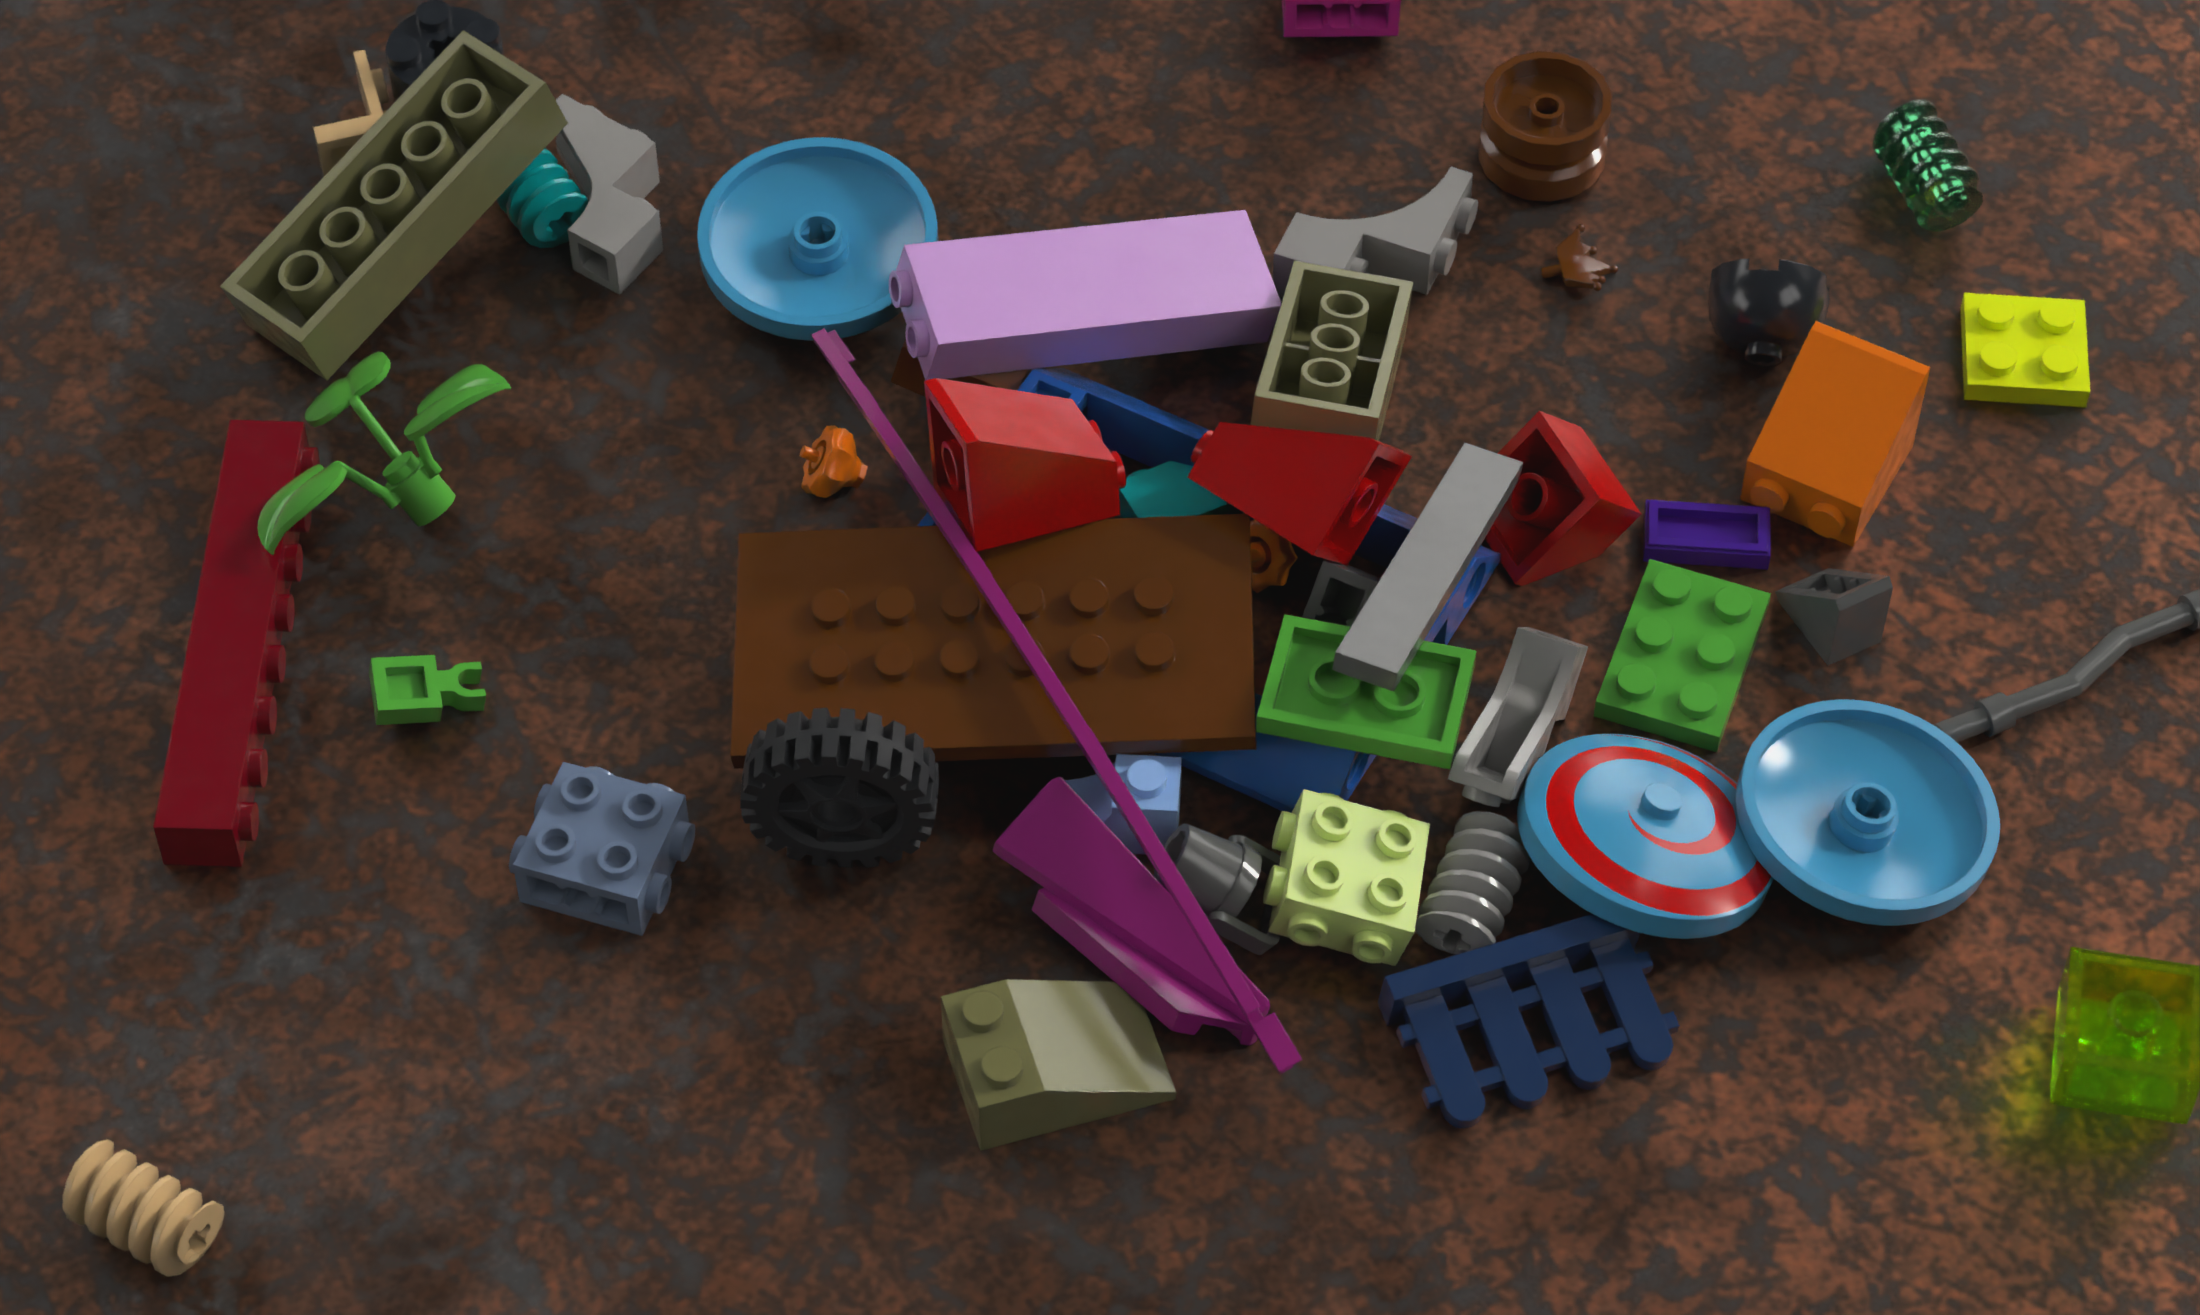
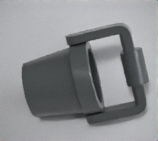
M1184 823L1171 834L1164 848L1216 933L1252 953L1261 955L1267 952L1279 942L1281 935L1268 932L1272 906L1268 904L1264 906L1261 931L1235 917L1240 913L1253 892L1260 871L1269 875L1273 865L1279 866L1281 856L1242 835H1232L1226 840ZM1154 869L1153 876L1160 882V884L1165 889H1167L1162 879L1158 875L1157 871Z

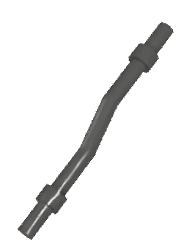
M2200 588L2179 596L2175 605L2115 627L2066 674L2008 696L1998 692L1974 703V709L1938 722L1934 726L1949 735L1956 742L1981 733L1991 737L2015 727L2017 719L2081 695L2130 648L2185 627L2192 631L2200 629Z

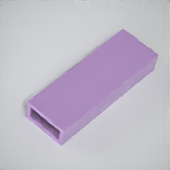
M1246 210L908 244L903 247L896 271H892L889 276L891 301L894 307H901L907 324L906 344L909 354L913 358L918 357L925 380L933 378L948 379L1263 343L1268 341L1282 304Z

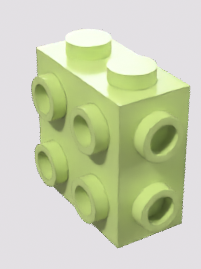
M1303 789L1292 813L1281 812L1273 835L1272 849L1281 851L1279 866H1272L1264 889L1263 903L1272 906L1268 932L1289 937L1301 945H1319L1352 954L1357 959L1367 963H1385L1396 966L1415 933L1430 823L1408 818L1397 811L1379 810L1346 801L1332 793H1317Z

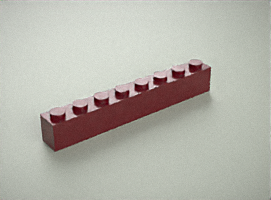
M229 421L153 826L164 865L242 867L246 841H255L258 835L259 809L257 802L253 801L256 787L264 788L267 782L268 755L266 749H263L265 735H273L276 729L277 703L275 697L272 696L274 683H283L285 677L286 653L284 645H281L282 633L291 632L294 625V598L289 592L291 582H300L302 577L303 551L302 546L298 544L300 532L308 533L310 530L311 511L284 534L274 551V555H271L262 545L257 527L260 513L268 500L295 477L309 468L320 464L319 450L317 447H309L305 425L302 421Z

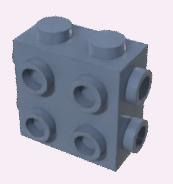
M563 762L552 785L544 784L538 794L534 808L535 820L528 835H520L516 839L510 854L509 871L515 874L519 901L522 903L643 936L653 912L661 914L668 902L672 884L670 875L677 860L684 862L688 858L694 843L695 825L689 823L686 795L677 793L659 783L643 784L614 776L611 772L600 767L590 766L585 768Z

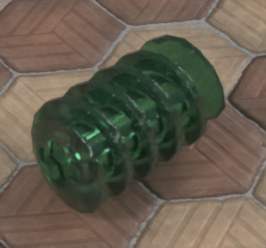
M1914 100L1902 104L1882 120L1873 135L1872 147L1878 159L1882 161L1887 174L1892 177L1898 192L1902 194L1906 205L1912 210L1917 223L1926 230L1940 232L1954 228L1968 220L1977 212L1984 199L1982 192L1976 188L1979 178L1975 169L1968 166L1969 163L1965 153L1958 150L1957 141L1953 135L1948 133L1946 123L1943 119L1937 117L1938 113L1934 104L1928 100Z

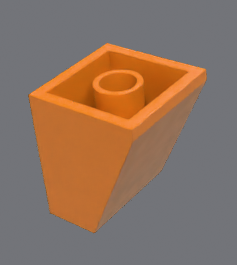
M1815 321L1747 459L1740 500L1754 506L1769 507L1770 514H1776L1812 529L1823 537L1833 538L1854 547L1913 447L1930 367Z

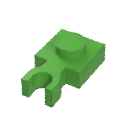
M435 655L371 658L369 678L376 725L440 722L443 706H452L460 711H484L486 700L485 688L469 690L461 686L463 684L480 683L481 662H464L455 665L449 670H437Z

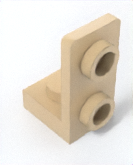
M365 50L355 51L353 55L359 88L367 116L313 127L323 177L387 111H382L380 105L389 102L381 68L370 70Z

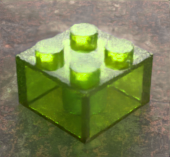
M2071 947L2057 990L2050 1104L2187 1125L2200 1091V966Z

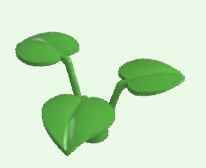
M375 352L367 356L348 372L347 377L336 380L317 396L307 408L305 419L310 426L317 427L329 422L351 405L392 459V462L382 473L387 480L385 487L341 461H335L326 468L317 464L284 485L265 504L260 513L257 527L262 545L271 555H274V551L284 534L334 492L343 482L344 478L381 498L390 509L399 504L416 526L420 527L432 522L451 506L456 495L439 475L442 468L434 460L424 435L475 402L504 389H511L510 384L504 377L482 364L468 366L442 383L419 404L417 408L418 415L408 423L404 430V435L408 440H413L420 456L416 457L412 451L403 454L400 452L360 399L362 395L383 381L391 365L389 358L383 352Z

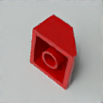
M1538 411L1498 452V454L1522 461L1523 466L1520 480L1490 528L1485 540L1493 551L1501 554L1500 562L1513 582L1524 586L1599 557L1642 513L1582 427Z

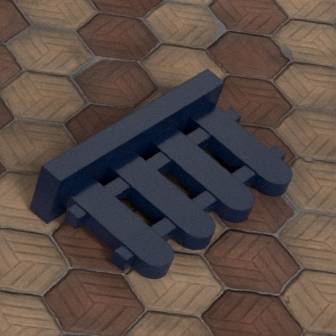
M1590 914L1385 976L1378 999V1006L1386 1026L1406 1022L1405 1025L1398 1027L1397 1036L1402 1048L1415 1044L1431 1084V1086L1423 1088L1421 1093L1426 1108L1431 1109L1440 1106L1443 1116L1449 1124L1465 1129L1476 1125L1481 1119L1485 1108V1098L1482 1092L1503 1087L1508 1100L1514 1106L1522 1109H1531L1543 1101L1548 1089V1079L1545 1073L1565 1067L1570 1080L1576 1086L1587 1090L1596 1089L1605 1082L1610 1071L1611 1061L1608 1054L1625 1048L1628 1049L1633 1062L1640 1068L1645 1070L1662 1068L1667 1063L1673 1050V1041L1670 1034L1677 1033L1680 1025L1674 1011L1661 1015L1644 974L1650 973L1654 965L1648 951L1638 954L1634 952L1641 933L1617 926L1594 914ZM1592 965V968L1573 973L1575 969ZM1529 983L1531 985L1530 987L1513 992L1510 990ZM1600 987L1618 1026L1617 1029L1601 1034L1598 1032L1582 994ZM1468 1002L1469 1004L1468 1006H1464L1458 1009H1454L1451 1011L1448 1010V1008L1460 1005ZM1538 1006L1542 1011L1556 1045L1555 1048L1539 1053L1535 1050L1520 1014L1522 1011ZM1477 1025L1494 1066L1474 1072L1457 1031Z

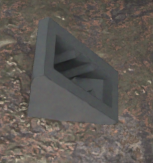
M1827 568L1775 592L1779 604L1827 666L1881 642L1893 586L1890 576Z

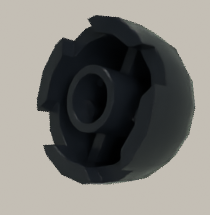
M1750 258L1720 264L1712 269L1708 295L1709 319L1719 338L1731 349L1745 354L1747 362L1761 366L1777 365L1781 363L1782 357L1792 356L1800 352L1815 321L1825 323L1830 301V287H1826L1827 276L1825 273L1809 265L1779 259L1778 271L1767 269L1749 270Z

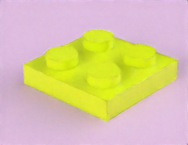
M1964 293L1960 308L1964 400L2070 407L2087 406L2090 395L2085 300Z

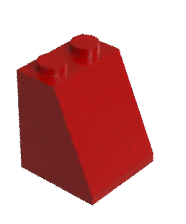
M940 378L924 381L934 489L976 552L1120 515L1119 489L1126 486V474L1122 459L1117 451L1110 452L1103 443L1097 423L1094 420L1088 421L1073 399Z
M1219 422L1214 431H1207L1196 444L1191 456V462L1194 466L1187 478L1311 555L1348 566L1412 456L1403 450L1370 437Z

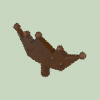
M1579 224L1576 230L1556 247L1559 264L1541 268L1543 279L1562 275L1565 287L1588 288L1599 291L1602 288L1601 284H1604L1606 278L1602 275L1615 274L1618 272V267L1616 265L1609 266L1590 257V255L1597 253V248L1581 243V233L1585 230V226Z

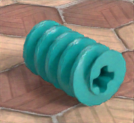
M546 147L496 200L497 204L508 215V218L520 231L524 239L530 245L539 248L556 247L568 242L567 229L581 216L589 202L588 198L581 194V189L572 179H569V174L558 164L555 156L549 150H546Z

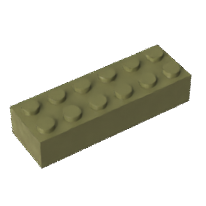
M463 30L222 283L220 288L244 322L327 381L568 124L546 82Z

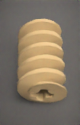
M108 1139L96 1142L75 1162L67 1178L63 1193V1210L67 1218L79 1225L86 1224L88 1230L102 1238L108 1237L112 1245L124 1251L130 1250L134 1258L146 1264L152 1263L156 1271L168 1277L180 1275L191 1268L206 1253L215 1240L222 1226L225 1214L223 1205L212 1200L201 1207L203 1201L202 1194L197 1190L188 1188L180 1193L181 1187L178 1179L167 1175L158 1180V1168L146 1162L137 1166L136 1155L125 1149L114 1155V1142Z

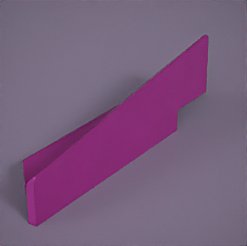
M1056 777L1050 780L997 839L993 848V852L997 856L1045 887L1038 890L1032 911L1171 1031L1195 1035L1202 1024L1226 1028L1240 1040V1044L1250 1046L1255 1043L1257 1037L1171 894L1063 778ZM1241 971L1243 978L1261 1006L1259 1008L1263 1017H1266L1270 1008L1268 998Z

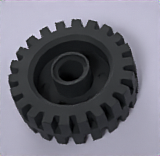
M828 708L813 709L811 719H808L801 711L790 713L786 723L778 718L767 724L766 731L759 730L753 736L752 744L749 743L742 773L741 816L745 824H750V832L757 839L766 837L765 845L775 852L787 846L786 857L800 861L807 854L812 856L811 865L825 867L828 859L837 860L838 867L853 868L854 860H860L865 868L879 866L880 856L889 863L902 859L903 851L912 854L918 850L920 841L926 842L931 835L935 821L939 786L938 763H935V754L931 747L924 748V739L914 732L905 736L906 726L893 720L883 727L882 716L868 712L865 718L860 720L855 719V709L846 708L840 709L839 717H831Z

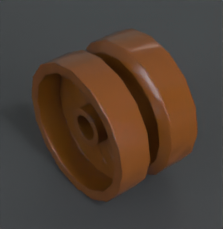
M1536 51L1517 55L1496 67L1485 83L1478 159L1486 176L1503 191L1525 200L1553 202L1575 197L1593 186L1604 170L1607 136L1612 110V92L1605 77L1588 62L1559 52Z

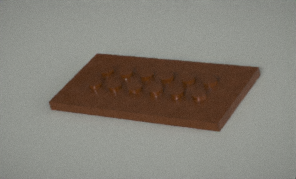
M1244 513L1103 519L978 552L994 580L1044 655L1087 725L1092 729L1107 755L1256 750L1249 515ZM937 525L739 533L730 754L734 769L744 768L749 743L752 744L753 736L759 730L766 731L768 723L777 718L786 723L788 714L801 711L808 719H811L813 709L828 708L831 717H839L841 708L855 709V719L863 720L868 712L882 716L883 727L894 720L906 726L905 736L915 732L924 739V748L931 747L935 754V761L1085 756Z

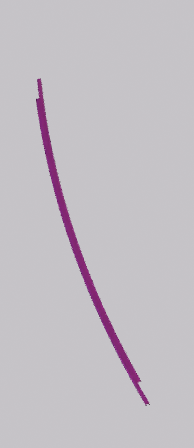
M823 328L811 335L813 341L837 374L840 383L942 532L1094 769L1221 976L1280 1075L1293 1068L1294 1064L1303 1059L1275 1012L1263 1017L1259 1010L1261 1006L1243 978L1240 969L1226 946L1223 945L1156 833L1109 760L1107 753L1092 729L1087 725L1044 655L994 580L978 552L975 551L918 463L879 408L874 397L849 363L855 360L854 356L835 330L827 333Z

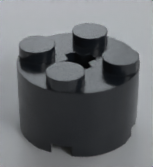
M428 0L420 4L416 9V14L402 21L393 30L385 47L394 102L463 30L504 56L500 27L497 22L470 9L450 7L442 0Z

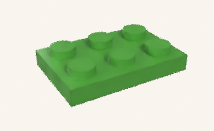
M1649 559L1597 696L1594 717L1717 752L1768 611L1771 593Z
M1284 614L1257 714L1256 732L1451 769L1475 668L1477 650L1423 641L1394 691H1390L1332 670L1335 652L1349 631L1350 626Z

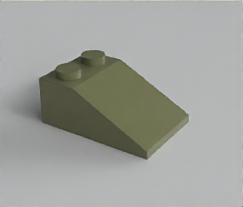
M1005 979L941 996L943 1041L981 1151L1176 1099V1090L1146 1009L1115 982Z

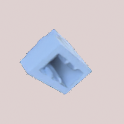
M1116 754V761L1113 764L1114 768L1164 846L1171 834L1179 827L1182 757ZM1097 774L1080 779L1065 780L1133 854H1146Z

